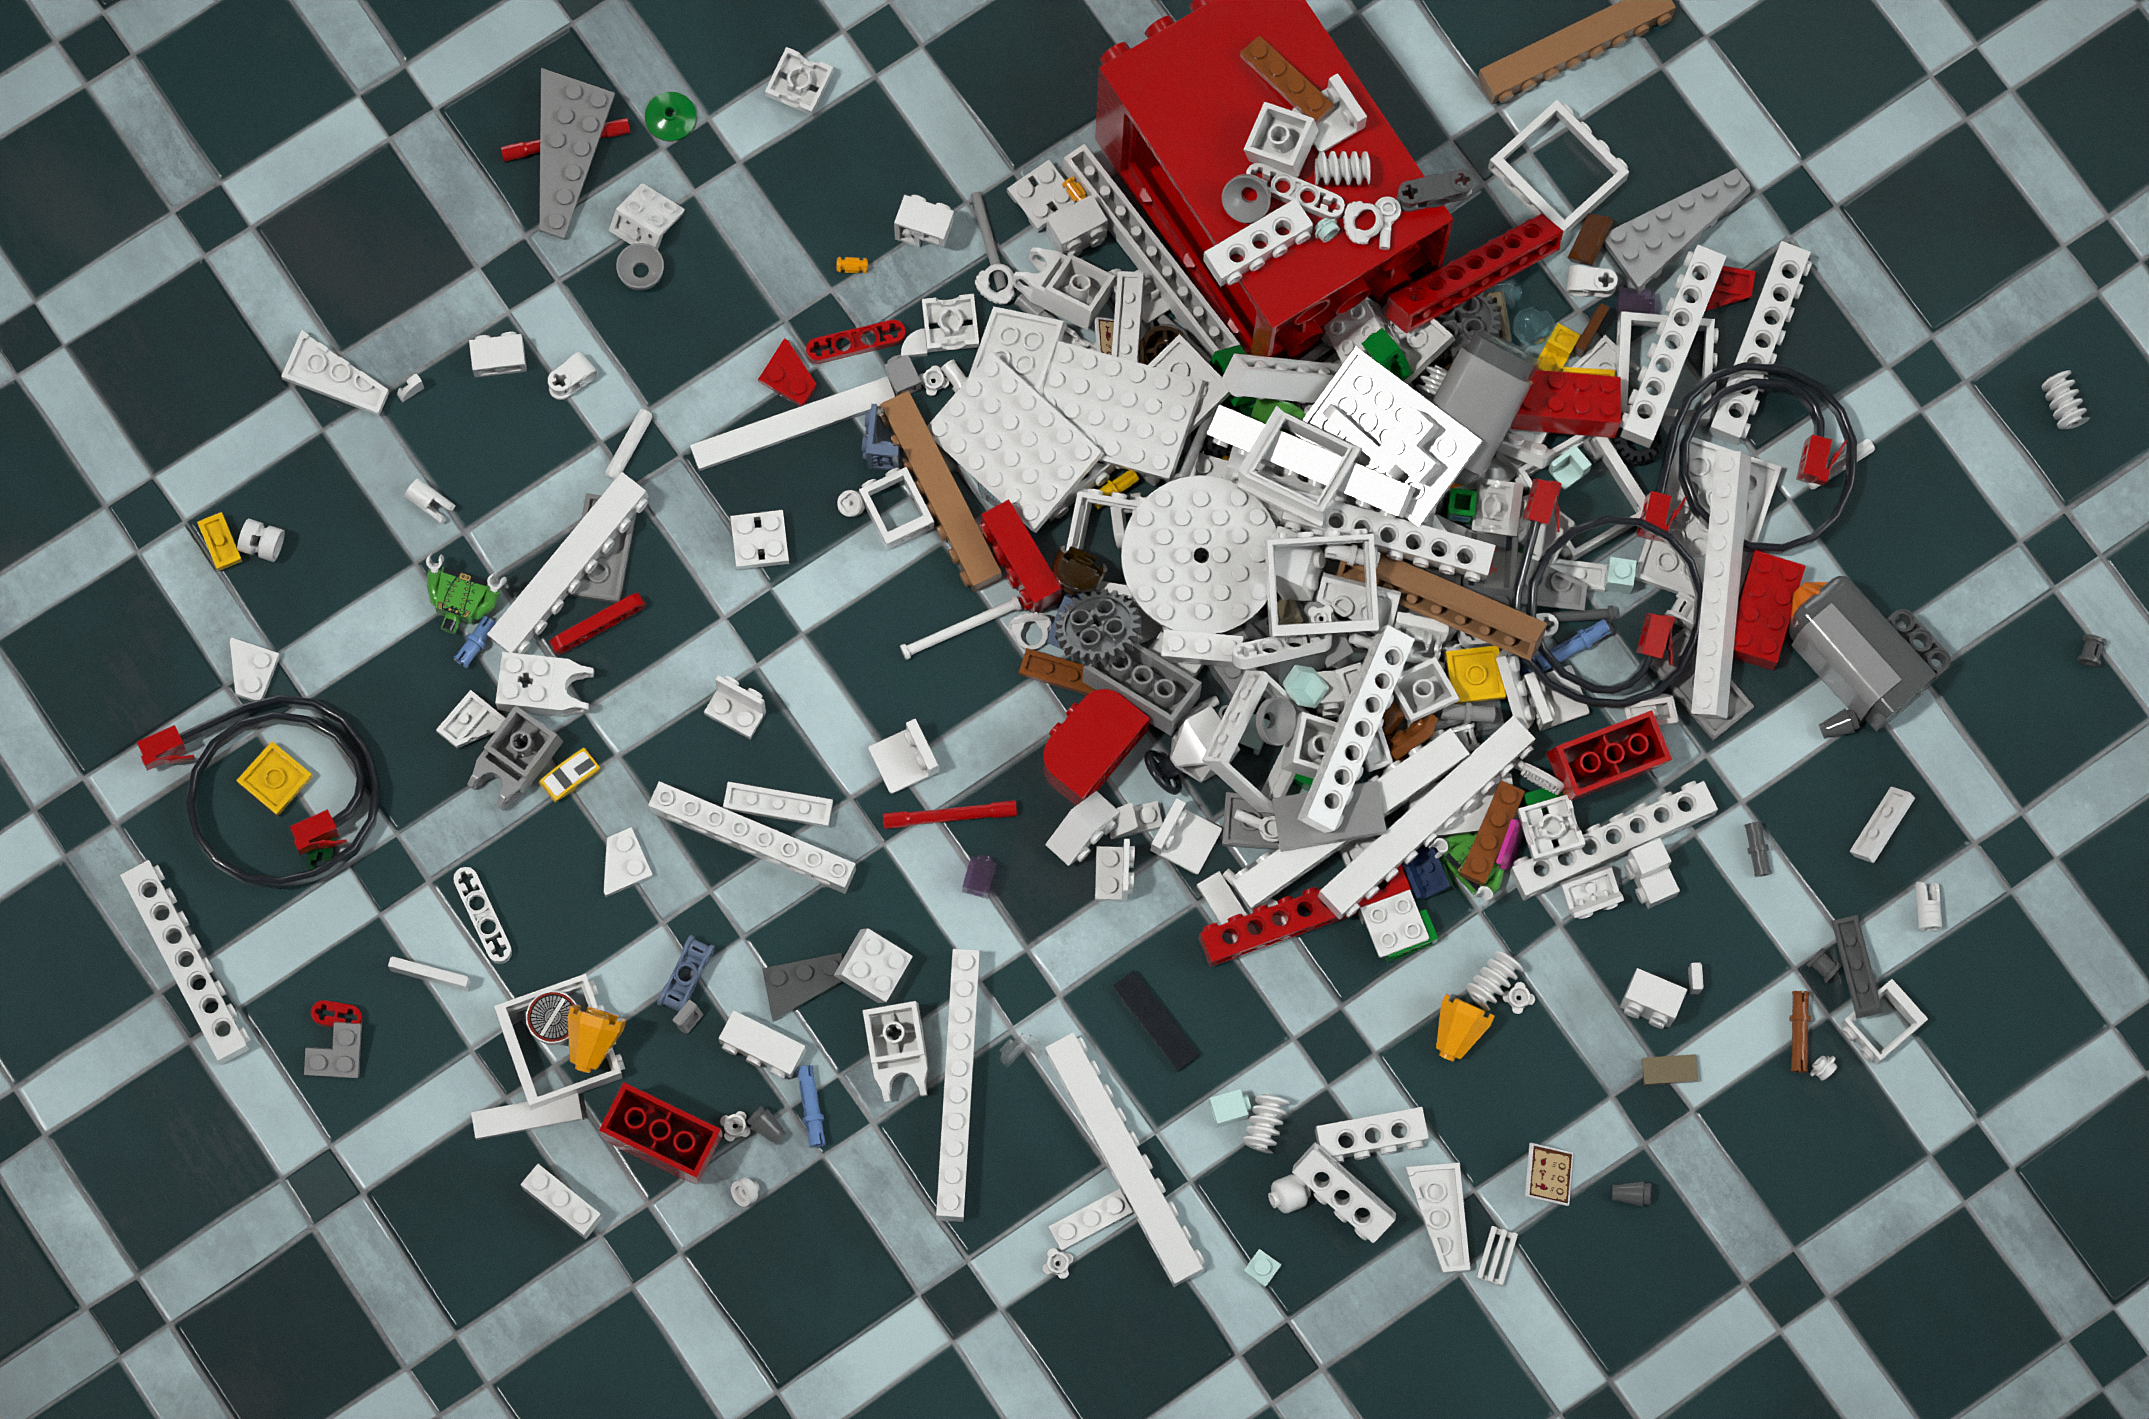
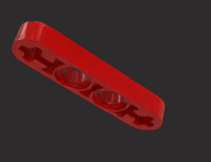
M888 320L817 337L807 343L806 356L812 363L822 364L896 346L905 339V327L898 320ZM895 327L896 331H901L898 332V337L893 338L891 334H888L890 333V328ZM881 329H882V335H883V334H888V335H884V336H883V338H884V341H883V342H880V334H879V332H878V330H881ZM873 333L876 337L873 344L866 345L861 341L863 334ZM840 339H847L851 345L848 350L840 351L835 346L836 342ZM827 342H831L833 354H829V349H826L828 348ZM814 346H819L820 349H826L821 351V356H816V353H811L814 351Z
M634 593L558 634L549 641V644L556 655L562 654L638 613L646 604L640 593Z

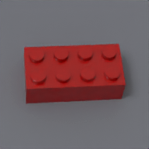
M1536 370L1531 379L1533 383L1511 424V429L1615 438L1621 423V377Z
M1008 499L981 514V524H979L981 533L987 545H992L995 552L993 557L998 566L1005 567L1008 574L1006 579L1012 589H1018L1021 596L1019 601L1026 612L1030 610L1032 613L1037 612L1039 614L1061 602L1062 588L1010 500Z
M1757 550L1754 551L1738 600L1733 659L1774 670L1791 618L1793 593L1800 587L1806 565Z

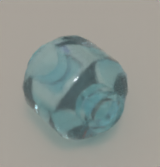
M1512 276L1484 291L1485 293L1504 290L1507 310L1514 309L1516 301H1521L1522 287L1516 284V280Z

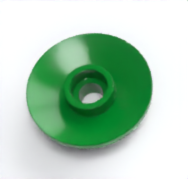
M664 92L655 96L648 103L645 110V123L650 133L656 138L668 142L678 141L685 138L693 130L696 124V110L693 103L685 95L678 92ZM673 110L675 112V114L672 117H668L665 115L666 111Z

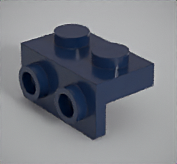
M1423 844L1416 850L1418 855L1409 864L1405 862L1401 864L1403 871L1406 872L1410 881L1408 883L1411 893L1417 899H1429L1454 886L1441 856L1435 858V855L1438 853L1435 847L1429 848Z

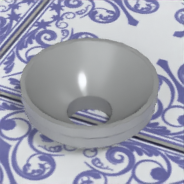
M1241 174L1232 178L1224 187L1222 203L1226 212L1233 219L1243 223H1252L1260 220L1267 213L1271 203V193L1269 187L1261 178L1252 174ZM1245 187L1255 189L1257 199L1254 201L1245 199L1243 189Z
M635 243L629 245L620 253L616 263V270L619 278L627 287L634 290H646L652 288L660 281L664 271V261L655 247L645 243ZM637 265H645L648 267L649 273L645 277L639 278L634 275L633 270Z
M1271 697L1266 699L1255 715L1256 729L1264 742L1276 746L1284 745L1294 735L1297 716L1293 704L1287 698ZM1266 713L1270 716V724L1267 728L1263 724Z

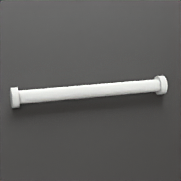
M1014 595L1010 597V601L907 646L905 644L900 645L905 660L910 659V655L1008 612L1022 610L1017 596Z

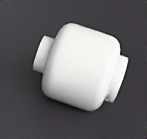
M1295 1174L1275 1180L1271 1185V1193L1268 1194L1269 1201L1273 1208H1278L1282 1213H1290L1305 1207L1308 1198L1311 1196L1310 1188L1308 1186H1301L1294 1179L1293 1176Z

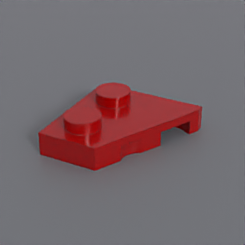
M1722 266L1705 311L1751 298L1756 271Z
M785 338L758 378L759 383L800 407L806 404L817 387L816 382Z

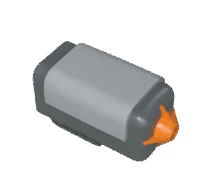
M1484 330L1474 332L1468 345L1461 346L1432 400L1434 405L1483 440V443L1450 488L1468 485L1486 472L1533 383L1531 379L1541 363L1538 359L1526 353V350Z
M1837 576L1829 582H1805L1793 593L1791 619L1787 628V632L1793 640L1791 646L1848 709L1854 710L1859 721L1861 722L1865 719L1876 732L1880 731L1918 699L1950 666L1951 657L1949 653L1909 610L1899 609L1885 619L1874 604L1846 576ZM1895 620L1903 621L1906 628H1899ZM1913 640H1920L1924 648L1916 647ZM1931 659L1940 661L1942 668L1935 667L1931 663Z

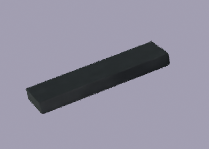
M1134 970L1112 986L1177 1072L1199 1056V1053Z

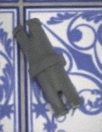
M1761 821L1744 825L1749 843L1747 851L1752 857L1755 877L1772 874L1767 855L1769 847L1764 841Z

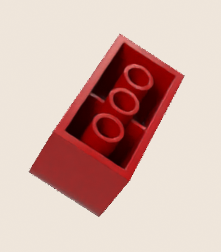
M1095 690L1086 695L1079 704L1075 702L1066 712L1068 716L1062 724L1058 722L1049 732L1051 737L1045 745L1043 754L1044 776L1054 789L1076 806L1101 788L1149 731L1150 718L1121 694L1113 690Z
M1652 710L1558 745L1546 753L1556 779L1564 784L1563 796L1567 795L1571 801L1638 777L1672 760Z
M623 1082L599 1129L601 1137L613 1146L693 1184H699L723 1136L720 1128Z

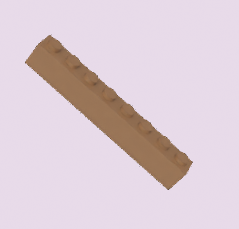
M1622 0L1480 69L1478 80L1492 104L1498 101L1504 103L1510 100L1514 93L1521 90L1523 92L1529 91L1537 85V82L1543 79L1546 81L1552 80L1559 75L1560 71L1566 68L1572 70L1578 67L1582 60L1589 57L1591 59L1597 58L1605 52V49L1611 46L1617 48L1634 35L1640 37L1656 24L1659 26L1667 24L1672 20L1676 7L1672 0Z
M909 390L881 403V413L878 414L884 428L889 427L892 436H890L891 442L894 443V446H899L904 456L901 459L904 468L907 467L909 473L912 472L916 480L914 483L920 495H924L927 501L925 505L932 518L935 517L939 525L936 527L940 539L942 542L947 540L951 548L947 550L953 564H959L962 570L959 575L964 586H970L974 593L1001 580L1002 572Z
M1380 552V559L1376 569L1377 586L1401 592L1399 605L1531 661L1542 643L1547 627L1546 622L1404 561L1390 559L1387 557V554ZM1340 561L1337 576L1365 583L1364 565L1353 564L1351 566L1347 565L1345 561Z

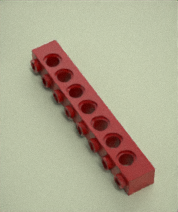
M1544 214L1528 219L1525 223L1508 230L1496 239L1489 240L1485 245L1469 251L1461 258L1452 260L1448 265L1437 271H1432L1426 277L1412 282L1409 286L1398 292L1392 293L1387 300L1385 316L1407 334L1560 250L1563 230Z
M1401 865L1396 868L1399 872L1389 882L1385 879L1382 881L1385 885L1383 890H1379L1369 900L1364 897L1358 903L1360 908L1402 892L1411 891ZM1312 887L1303 891V896L1294 899L1292 896H1287L1278 900V905L1269 908L1267 905L1259 906L1252 910L1253 914L1244 917L1243 914L1234 915L1227 919L1228 923L1219 926L1218 923L1209 924L1202 928L1203 932H1200L1198 939L1209 967H1213L1346 919L1348 916L1345 915L1339 920L1329 908L1323 905L1318 897L1321 889L1318 890L1317 887ZM1305 906L1310 910L1311 915L1302 917L1298 914L1297 908ZM1360 908L1352 916L1359 914ZM1281 915L1285 918L1286 924L1277 926L1273 923L1272 917ZM1256 924L1260 927L1261 933L1252 935L1248 932L1247 926ZM1231 933L1235 936L1236 942L1227 944L1224 942L1222 935Z

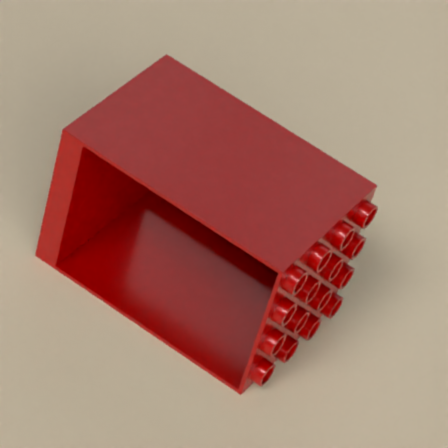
M1193 0L1189 6L1192 13L1177 22L1174 21L1171 15L1164 16L1146 29L1145 35L1148 39L1131 49L1126 42L1118 43L1100 57L1103 65L1099 67L1095 140L1178 265L1240 343L1245 353L1254 356L1299 360L1323 342L1321 338L1326 332L1324 326L1338 314L1349 311L1366 298L1378 303L1382 309L1387 304L1388 297L1392 293L1398 292L1409 286L1412 282L1426 277L1432 271L1442 268L1453 217L1445 205L1412 212L1401 210L1400 216L1391 227L1390 249L1381 250L1379 249L1380 231L1369 239L1368 244L1353 243L1348 238L1349 236L1346 235L1345 224L1343 223L1344 212L1336 223L1340 228L1339 232L1333 239L1324 243L1320 238L1317 239L1315 237V232L1317 231L1315 226L1323 218L1305 211L1313 223L1311 237L1307 241L1299 245L1294 243L1287 247V252L1278 258L1272 256L1265 260V264L1258 270L1253 272L1248 270L1242 274V278L1232 285L1226 283L1220 287L1203 261L1204 252L1255 223L1239 222L1226 212L1222 203L1223 189L1232 178L1237 175L1246 174L1249 166L1254 164L1248 160L1244 147L1264 102L1291 111L1295 108L1240 57V52L1258 36H1261L1320 92L1328 87L1329 78L1338 73L1367 116L1365 128L1324 153L1328 159L1330 152L1335 151L1337 159H1339L1341 152L1345 151L1348 159H1350L1352 151H1356L1360 159L1363 151H1367L1370 158L1369 185L1366 178H1363L1361 185L1357 184L1355 178L1352 179L1350 185L1346 184L1345 178H1342L1340 184L1336 185L1334 177H1331L1329 185H1325L1323 177L1320 178L1318 185H1315V159L1318 158L1319 152L1313 144L1298 176L1299 179L1342 197L1345 211L1349 203L1352 204L1354 201L1375 205L1382 197L1389 196L1396 199L1399 186L1403 182L1425 176L1306 0ZM1258 171L1257 174H1252L1261 179H1264L1262 177V172ZM1271 175L1270 180H1267V186L1269 188L1271 187V181L1274 178V176ZM1282 180L1275 184V188L1280 193H1286L1290 190V185ZM1245 187L1243 189V196L1249 201H1254L1257 199V192L1250 187ZM1304 191L1300 194V199L1304 203H1311L1315 200V195L1311 191ZM1405 193V196H1408L1409 200L1414 198L1410 197L1409 193ZM1320 196L1317 208H1320L1324 197ZM1271 197L1270 207L1263 217L1287 203ZM1335 202L1327 205L1328 212L1332 213L1334 209L1339 210L1336 208L1337 203ZM1372 210L1362 211L1355 219L1356 228L1364 231L1371 229L1376 222L1374 212ZM1279 227L1275 230L1282 236L1290 233L1284 227ZM1260 240L1253 243V246L1257 249H1263L1267 246L1265 242ZM1239 254L1230 256V259L1236 263L1244 260Z

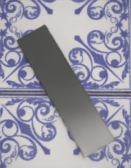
M1858 915L1831 921L1856 1019L1883 1013Z

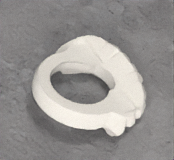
M1354 201L1352 204L1349 203L1344 211V229L1346 230V235L1349 236L1348 238L1353 243L1368 244L1369 239L1377 235L1382 228V212L1373 204ZM1364 210H1372L1376 216L1374 226L1366 231L1357 229L1355 226L1356 217Z
M999 263L993 264L985 271H980L976 276L975 285L977 290L989 301L1002 305L1007 304L1016 296L1014 286L1012 285L1014 273L1008 266ZM994 270H1001L1008 277L1007 287L999 292L993 291L989 286V276Z
M1024 613L1010 621L1008 633L1015 637L1016 643L1021 648L1037 650L1047 642L1052 621L1049 616L1043 613ZM1034 621L1042 631V639L1036 645H1027L1021 638V631L1026 622Z

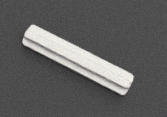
M645 409L639 410L605 471L606 476L610 479L615 480L626 467L653 418L649 411Z
M1865 439L1857 444V462L1875 450L1871 440ZM1846 452L1840 455L1836 462L1832 464L1828 480L1846 469ZM1813 481L1807 483L1811 490L1821 486L1813 483Z

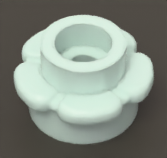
M1324 218L1315 226L1317 230L1315 237L1317 239L1320 238L1324 243L1333 239L1340 230L1336 225L1337 220Z

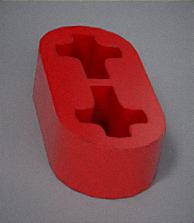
M324 1000L316 1002L311 1009L313 1021L322 1027L334 1028V1022H347L344 1018H339V1015L347 1016L349 1011H353L354 1016L357 1017V1020H352L351 1023H362L363 1021L360 1010L356 1006ZM323 1007H326L329 1013L335 1015L334 1017L325 1016L324 1020H321L320 1016L316 1013L317 1011H322Z

